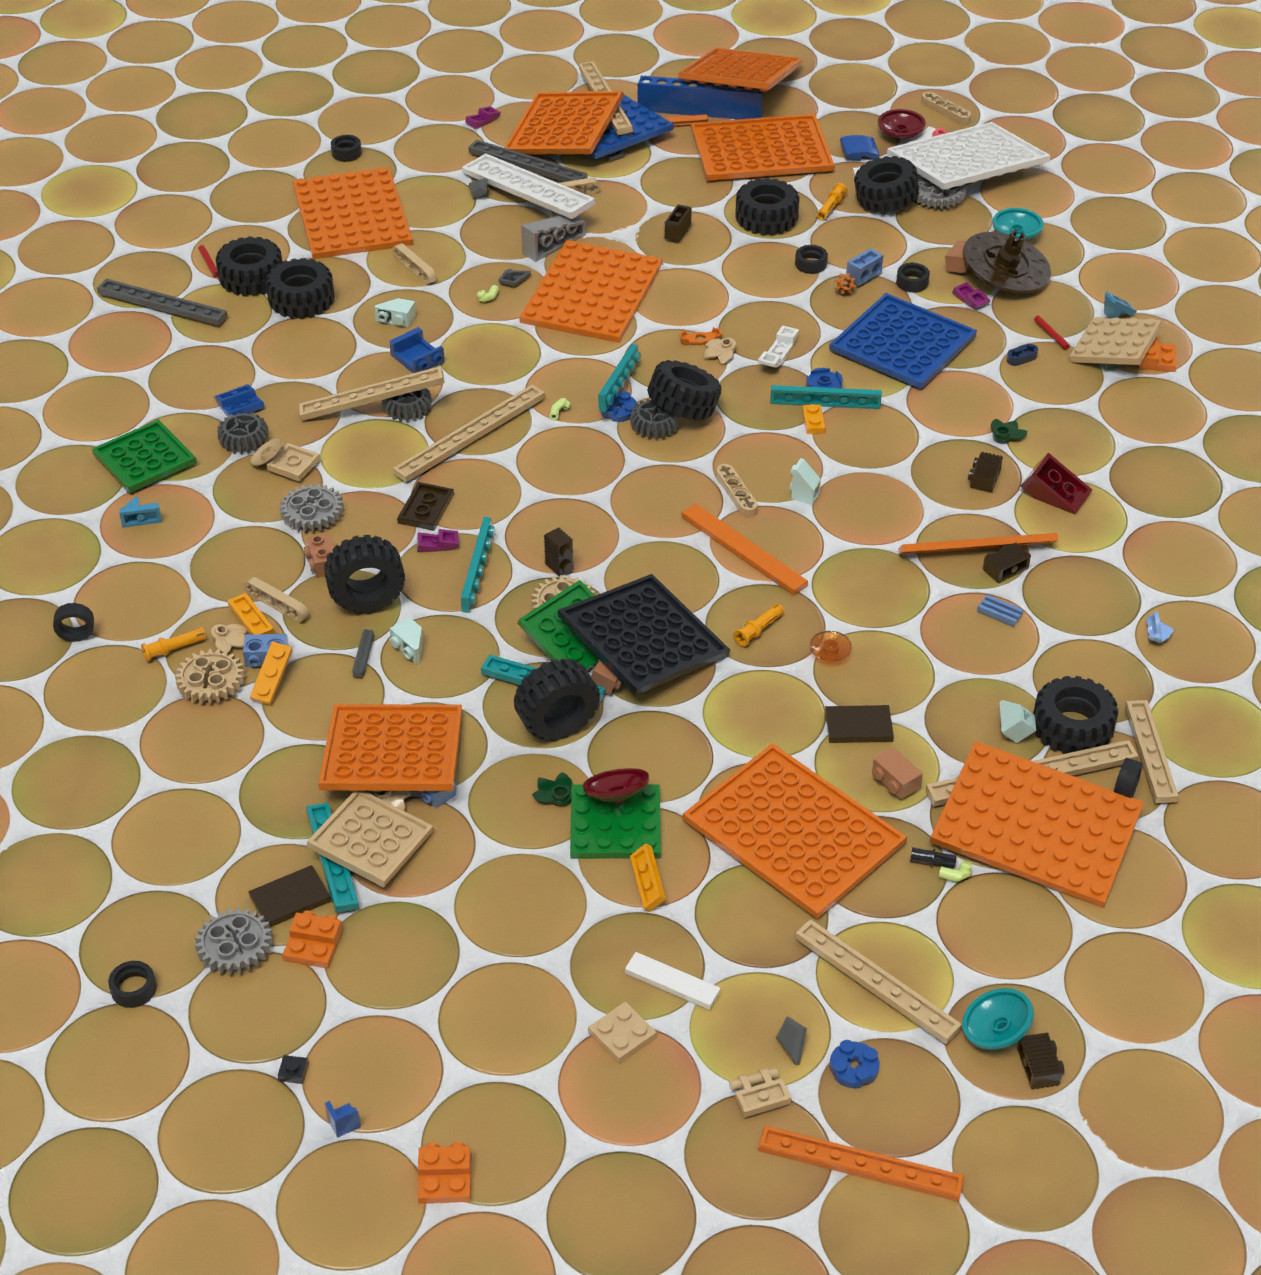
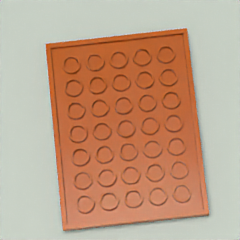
M715 47L679 71L678 78L683 79L685 82L696 80L701 84L712 82L716 86L727 84L732 88L743 86L747 90L758 88L759 91L766 92L802 65L803 58Z
M815 114L691 123L692 134L707 181L834 171L835 165Z
M389 167L293 180L294 191L313 259L388 249L400 243H403L405 246L413 245V239Z
M566 240L519 317L520 323L620 343L663 265V259Z
M975 741L933 830L930 843L1104 908L1144 802L1117 794L1105 787Z
M773 743L682 815V820L816 919L823 915L907 841V836Z

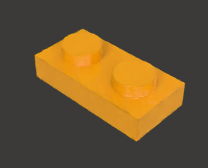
M821 404L802 405L806 434H825Z

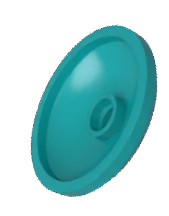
M1023 208L1003 209L994 215L992 223L997 232L1010 234L1013 230H1017L1016 237L1019 238L1023 232L1026 235V240L1039 235L1044 226L1042 218L1037 213Z
M1011 988L994 989L980 995L968 1006L963 1016L962 1028L967 1039L976 1047L987 1050L1002 1049L1013 1045L1029 1031L1034 1020V1008L1029 998L1018 990Z

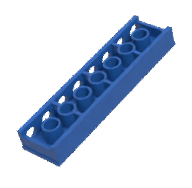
M643 75L640 76L638 82L637 103L656 113L691 116L707 115L708 117L739 120L762 118L763 91L753 92L744 89L743 86L732 88L727 84L716 86L712 82L701 84L696 80L685 82L680 78ZM648 80V81H651V82H649V83H644V82H642V81ZM690 84H696L697 86L692 87V86H689V85H690Z

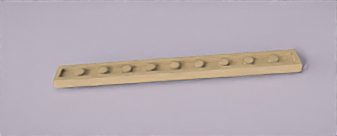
M594 61L579 64V70L591 91H611ZM619 105L610 122L617 135H626L633 132V128Z
M533 384L397 465L393 468V474L404 482L410 481L543 400L545 392Z
M1130 740L1039 759L1033 762L1074 776L1122 765L1125 758L1137 761L1138 754ZM958 778L926 785V792L933 807L946 804Z

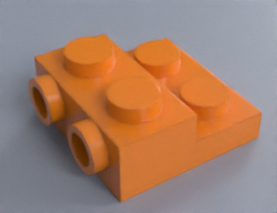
M1156 337L1139 365V369L1175 372L1177 367L1176 346L1169 343H1159V337Z
M304 911L303 914L296 913L289 929V940L282 954L283 961L329 969L343 932L341 920L330 914L325 917H319L311 911Z
M453 1142L449 1147H440L437 1143H427L424 1147H419L418 1204L470 1202V1146H465L462 1142Z

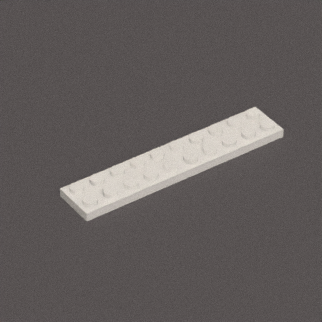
M484 154L462 167L464 174L478 180L486 178L488 180L487 183L570 219L577 217V215L589 210L590 207L596 204L593 197L488 154Z

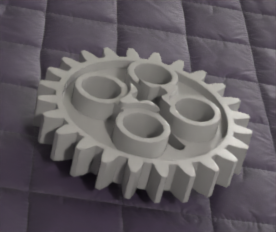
M926 178L918 179L919 194L915 200H917V203L922 202V206L927 204L928 208L934 206V209L937 206L943 209V206L949 208V205L955 206V203L960 204V201H964V197H966L965 184L943 190Z
M310 483L309 487L302 485V489L295 487V492L288 491V495L283 496L284 500L280 501L281 505L279 506L284 523H289L290 528L295 526L296 530L302 527L304 532L308 528L312 532H314L315 528L322 530V526L329 528V523L335 524V519L340 520V515L343 514L344 509L342 496H339V492H334L333 487L328 489L327 485L320 487L319 483L316 487H313L312 483Z
M239 907L236 908L235 912H231L230 908H227L226 914L218 911L217 918L210 915V923L203 921V928L198 929L199 936H195V948L199 960L203 961L204 966L209 965L210 971L218 967L219 974H222L224 970H228L229 975L232 974L233 970H237L238 974H241L242 968L251 971L250 965L253 964L258 967V959L266 960L265 953H270V946L273 945V935L269 922H265L264 916L258 917L257 911L250 914L249 908H246L244 912H240ZM226 927H229V929L231 930L233 938L229 936V931L226 929ZM235 943L239 945L241 955L238 953Z

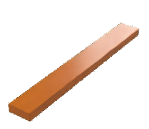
M696 503L682 511V518L791 594L795 595L808 586V580Z
M1058 533L902 544L898 548L899 555L1002 548L1004 545L1009 546L1015 542L1020 546L1053 544L1058 541Z
M764 1125L758 1146V1151L957 1202L960 1199L965 1176Z

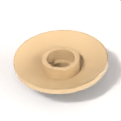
M275 438L262 445L253 454L251 464L258 466L266 462L269 463L280 451L283 444L282 440Z

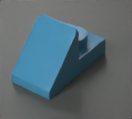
M1109 292L1105 293L1104 314L1108 318H1118L1120 314L1125 315L1126 313L1134 316L1137 312L1127 301Z
M138 496L119 510L122 528L162 522L159 503L140 505Z

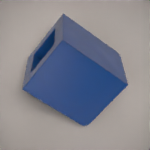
M330 1101L325 1103L327 1119L337 1138L360 1128L358 1111L356 1108H352L350 1103L335 1110Z

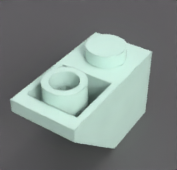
M397 298L374 307L376 322L409 328L416 316L415 301Z
M800 458L798 463L794 464L791 469V476H793L790 484V490L792 491L791 499L813 505L820 494L821 479L809 464Z
M408 617L389 628L390 643L394 648L399 649L407 659L412 660L417 665L420 663L423 647L422 627Z
M1005 700L999 702L1001 731L1006 738H1010L1015 743H1018L1036 731L1034 714L1020 704Z

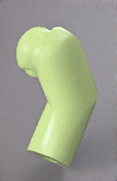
M492 285L488 293L484 290L477 293L479 301L484 303L494 300L499 287Z

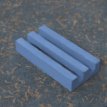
M986 595L985 600L983 599L977 608V612L1013 627L1022 617L1024 611L990 595Z

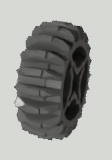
M427 388L382 400L383 409L387 416H392V419L398 418L399 421L402 419L406 421L409 419L414 421L415 418L420 419L422 415H426L430 411L432 403L431 393Z
M647 399L645 402L640 401V404H635V408H632L630 422L632 430H635L636 434H641V437L647 436L648 439L661 437L664 439V436L670 437L671 433L676 432L680 425V417L666 412V410L654 404L652 400Z
M246 412L243 414L237 413V415L231 414L230 418L225 417L224 421L220 422L217 430L218 440L222 448H226L227 451L232 450L233 453L239 452L240 454L242 452L249 453L251 450L256 451V448H260L262 444L266 443L269 435L268 425L264 418L254 415L253 412L250 414Z

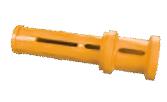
M835 184L833 191L829 192L827 201L817 212L818 219L826 220L835 205L842 201V197L848 192L844 184Z
M776 603L754 621L746 622L742 629H737L733 634L737 644L745 647L752 638L759 637L765 627L784 614V608Z
M201 627L166 640L165 638H158V641L147 645L145 643L141 644L145 660L148 662L151 661V658L159 655L167 656L171 650L206 640L205 634L196 636L204 633L203 628Z

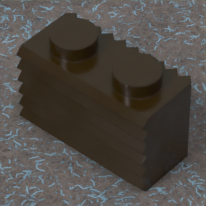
M678 204L664 222L665 239L677 242L681 240L682 236L691 226V207Z
M982 451L979 458L975 457L973 469H970L968 480L971 481L970 487L993 492L1002 468L1003 456L988 454Z
M556 528L544 535L545 564L558 576L569 573L573 570L574 566L573 539L566 532H563L561 528Z
M1017 542L1009 546L1004 545L1000 550L994 553L990 552L985 556L983 570L1000 583L1028 569L1031 555L1020 547Z
M1049 1033L1025 1035L1017 1043V1050L1031 1089L1060 1085L1062 1075L1065 1074L1064 1064L1061 1060L1058 1061V1057H1056L1057 1046L1054 1040H1050Z

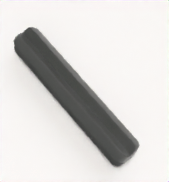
M365 629L362 632L352 669L354 678H362L364 676L374 638V632L371 629Z

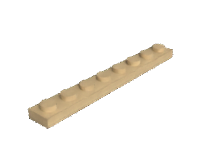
M435 367L300 403V417L302 421L409 392L438 386L444 383L442 367Z
M810 919L796 932L795 939L944 1044H947L961 1030L962 1024L813 920Z

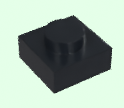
M283 1055L277 1075L278 1081L303 1084L309 1064L308 1058Z

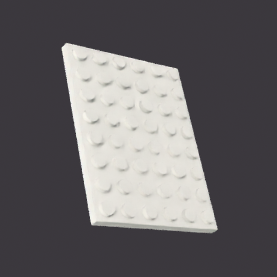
M993 122L887 148V155L890 157H903L911 161L921 177L926 178L943 190H948L955 186H963L966 183H975L982 179H990L993 176H1001L1008 172H1016L1019 169H1028L1031 166L1042 165L1043 163L1050 162L1051 156Z

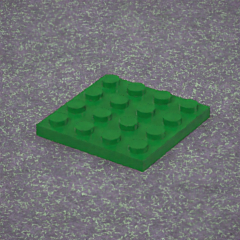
M159 419L92 448L93 455L129 494L197 463L196 457Z
M581 580L518 620L517 624L551 660H574L582 664L587 671L596 666L600 660L557 616L560 609L595 596Z
M647 784L638 794L619 804L594 799L584 793L583 785H571L570 859L630 858V855L645 843L652 846L655 858H661L660 784Z

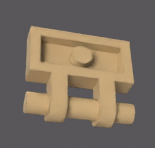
M767 1068L760 1069L758 1073L749 1076L743 1074L738 1076L737 1079L729 1081L732 1091L741 1089L736 1092L735 1098L744 1118L791 1104V1096L783 1079L772 1080L779 1077L777 1068L769 1070ZM760 1082L762 1083V1084L757 1085V1086H754V1087L751 1086V1085H754V1084H757V1083H760Z

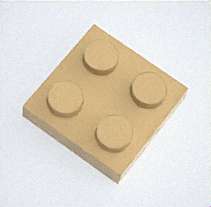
M287 443L267 464V470L300 482L320 461V454Z
M626 1001L588 1027V1033L619 1064L657 1038V1032Z

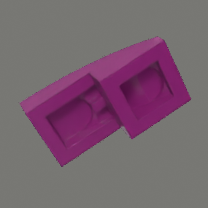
M491 106L479 108L478 114L466 116L465 123L473 128H479L494 121L500 116L501 112Z
M968 282L954 287L952 291L963 303L976 309L990 303V299L980 289L975 291Z
M439 529L438 534L420 532L417 534V551L420 552L445 551L459 546L458 531Z

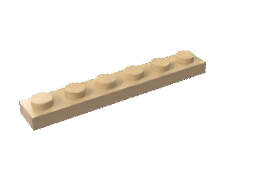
M1126 701L1125 709L1155 803L1177 802L1179 796L1148 701Z

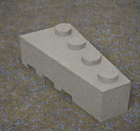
M560 215L521 225L522 254L535 262L561 249L566 240L576 241L585 236V221L578 216L570 219Z

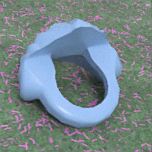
M1154 612V614L1147 617L1146 623L1148 625L1149 640L1162 643L1169 639L1173 633V628L1160 622L1159 613Z

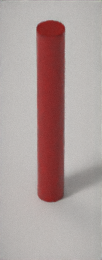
M200 245L198 249L212 275L217 278L218 273L214 262L205 246Z
M1039 315L1034 318V321L1065 350L1070 348V344Z

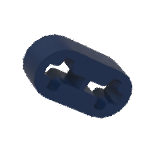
M1025 344L1013 348L1007 352L1006 361L1012 366L1033 361L1037 358L1038 347L1034 344Z

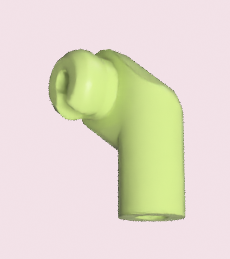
M560 398L551 406L549 418L557 420L561 408L567 410L570 407V402L566 398Z
M962 861L960 868L955 870L941 866L939 878L959 882L970 877L972 874V864Z

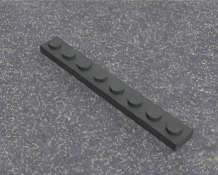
M477 139L468 147V152L476 156L488 154L532 173L556 179L560 182L588 178V173Z
M105 279L97 287L98 294L217 326L228 316L227 310L110 279Z

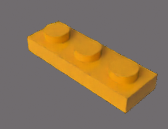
M246 593L228 600L229 608L250 635L275 634L272 625Z
M272 641L251 692L250 699L252 701L271 706L293 649L291 646Z
M645 843L630 855L643 908L651 912L666 900L652 846Z

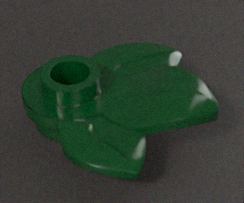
M994 419L991 422L993 438L998 442H1007L1010 439L1019 440L1024 438L1028 432L1018 429L1016 420L1003 423L998 419Z
M561 772L555 781L538 778V791L534 792L532 796L542 803L568 804L571 801L570 789L572 780L564 772Z

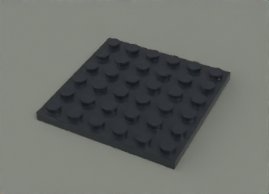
M653 574L562 608L558 611L557 615L635 695L722 659L730 653V649Z

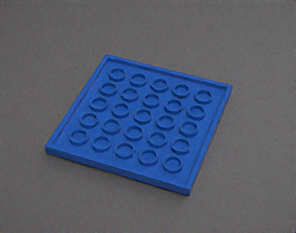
M624 95L619 105L630 121L633 132L626 135H617L613 127L605 130L593 153L588 155L598 159L674 130V124Z
M885 293L830 343L829 350L922 389L976 337L977 330Z

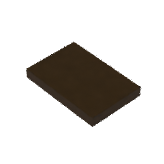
M417 482L397 518L398 524L434 531L454 495V489Z
M889 705L825 706L829 743L893 742L894 734Z
M312 865L248 891L249 897L259 915L264 916L265 922H269L270 927L293 918L296 913H303L331 902L328 891Z

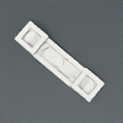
M782 325L776 334V341L768 352H763L758 359V363L776 368L779 367L791 352L799 334V329Z

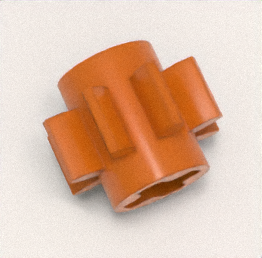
M846 273L845 277L839 274L840 279L834 280L837 283L835 290H841V295L845 293V290L850 294V289L856 287L853 284L855 278H850V273ZM844 281H847L848 284L843 287L842 284Z

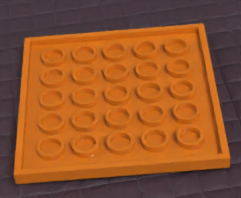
M623 91L537 92L504 148L527 155L592 154L624 97Z
M334 704L318 783L319 790L453 791L462 705Z

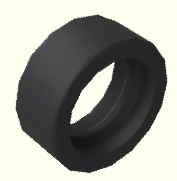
M354 135L335 137L331 141L332 156L338 161L356 160L362 154L361 140Z
M804 245L796 250L795 266L799 271L816 274L826 269L828 253L823 247ZM806 258H815L818 260H807Z
M905 263L897 270L896 283L899 288L907 292L923 291L928 287L930 271L926 266L919 263ZM907 276H916V277H919V278L913 279V278H908Z
M67 603L60 606L54 614V632L58 637L66 641L76 642L87 639L92 634L94 628L93 612L88 607L78 603ZM74 617L83 620L86 624L80 627H70L63 624L62 620Z
M1130 758L1124 759L1115 784V793L1133 798L1141 775L1142 762Z
M128 961L118 965L110 973L108 979L112 999L118 1005L128 1008L142 1006L150 1001L155 995L157 988L152 968L142 961ZM134 976L143 977L147 981L143 987L132 992H124L118 988L122 981Z

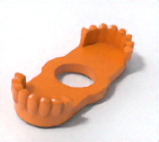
M713 328L712 332L687 334L686 330L680 332L679 336L681 343L685 345H703L712 339H721L722 331L720 328ZM703 336L705 339L697 340L696 337Z

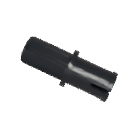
M912 847L910 861L930 864V867H933L934 864L954 868L957 857L951 854L935 852V849L932 851Z

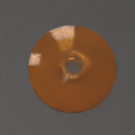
M823 631L811 639L810 649L817 658L828 662H836L849 656L852 644L849 638L840 632Z

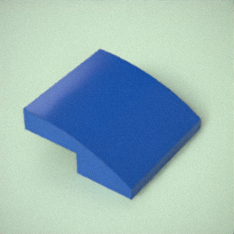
M850 135L840 138L847 158L860 161L863 156L875 159L880 155L873 137Z
M248 384L214 396L216 402L228 418H230L231 414L237 415V413L243 414L244 412L249 414L265 408L263 401L256 396L255 389Z

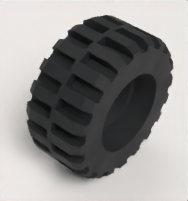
M884 156L883 158H875L873 161L870 160L858 169L854 177L858 203L864 209L871 210L873 213L900 211L904 207H908L911 202L913 203L919 194L916 167L911 161L903 157Z
M769 178L751 180L747 184L742 185L737 191L736 220L745 230H750L755 234L775 235V233L781 234L784 231H788L798 220L800 199L798 192L791 184H787L783 180L779 181L778 179Z
M248 236V238L241 237L238 240H231L228 244H224L219 249L215 259L221 286L228 292H232L235 295L242 294V296L265 294L267 292L266 276L272 268L274 269L275 265L282 264L283 262L281 250L274 242L266 238H253L252 236Z
M306 258L286 260L282 264L275 265L274 269L272 268L266 276L269 305L276 313H280L281 316H289V318L293 319L295 317H299V319L314 317L315 314L319 315L323 310L326 311L334 300L332 273L320 261L316 262L314 259L307 260Z
M667 360L656 365L647 392L654 404H657L659 408L666 410L670 414L672 413L677 417H684L689 420H705L713 415L722 388L719 381L704 369L686 362Z
M357 535L353 536L351 540L345 539L341 542L340 546L336 545L332 549L333 553L330 552L324 565V574L330 597L334 599L338 606H342L343 609L348 611L352 609L355 613H360L361 611L371 613V610L379 611L383 606L392 604V600H396L403 590L405 573L397 548L388 540H382L378 536L364 535V537H358ZM375 568L380 570L374 577L366 580L349 578L360 569Z
M557 659L551 660L550 663H543L536 670L535 668L531 670L530 674L522 679V684L518 685L514 696L515 711L528 732L535 738L546 741L548 739L552 741L558 740L561 737L564 739L569 737L571 733H577L578 729L582 726L585 727L588 724V720L594 717L595 710H598L600 701L599 689L586 668L579 664V662L569 659H561V661Z
M1064 676L1062 679L1056 678L1051 683H1046L1037 694L1033 711L1036 723L1035 734L1038 738H1041L1043 744L1049 745L1051 750L1055 752L1057 750L1061 751L1062 754L1108 745L1115 731L1118 718V704L1108 689L1105 690L1102 684H1096L1092 679H1082L1081 676H1075V678H1070V676ZM1075 712L1084 715L1088 719L1076 720L1062 713Z

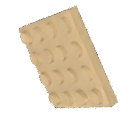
M1093 318L1070 354V362L1140 365L1162 328V320Z
M354 791L307 841V848L384 888L433 832V826L366 791Z

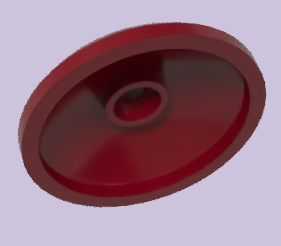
M894 109L886 111L879 116L878 126L885 134L891 137L906 139L922 133L925 129L926 121L917 112L906 109Z
M636 768L605 771L588 778L583 783V791L588 796L597 800L613 802L615 804L623 803L626 799L635 796L646 787L650 780L649 774L645 770Z

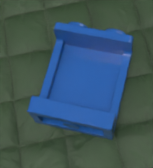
M419 327L389 341L391 356L412 373L428 370L445 362L444 348L442 346L434 348L423 339V330Z

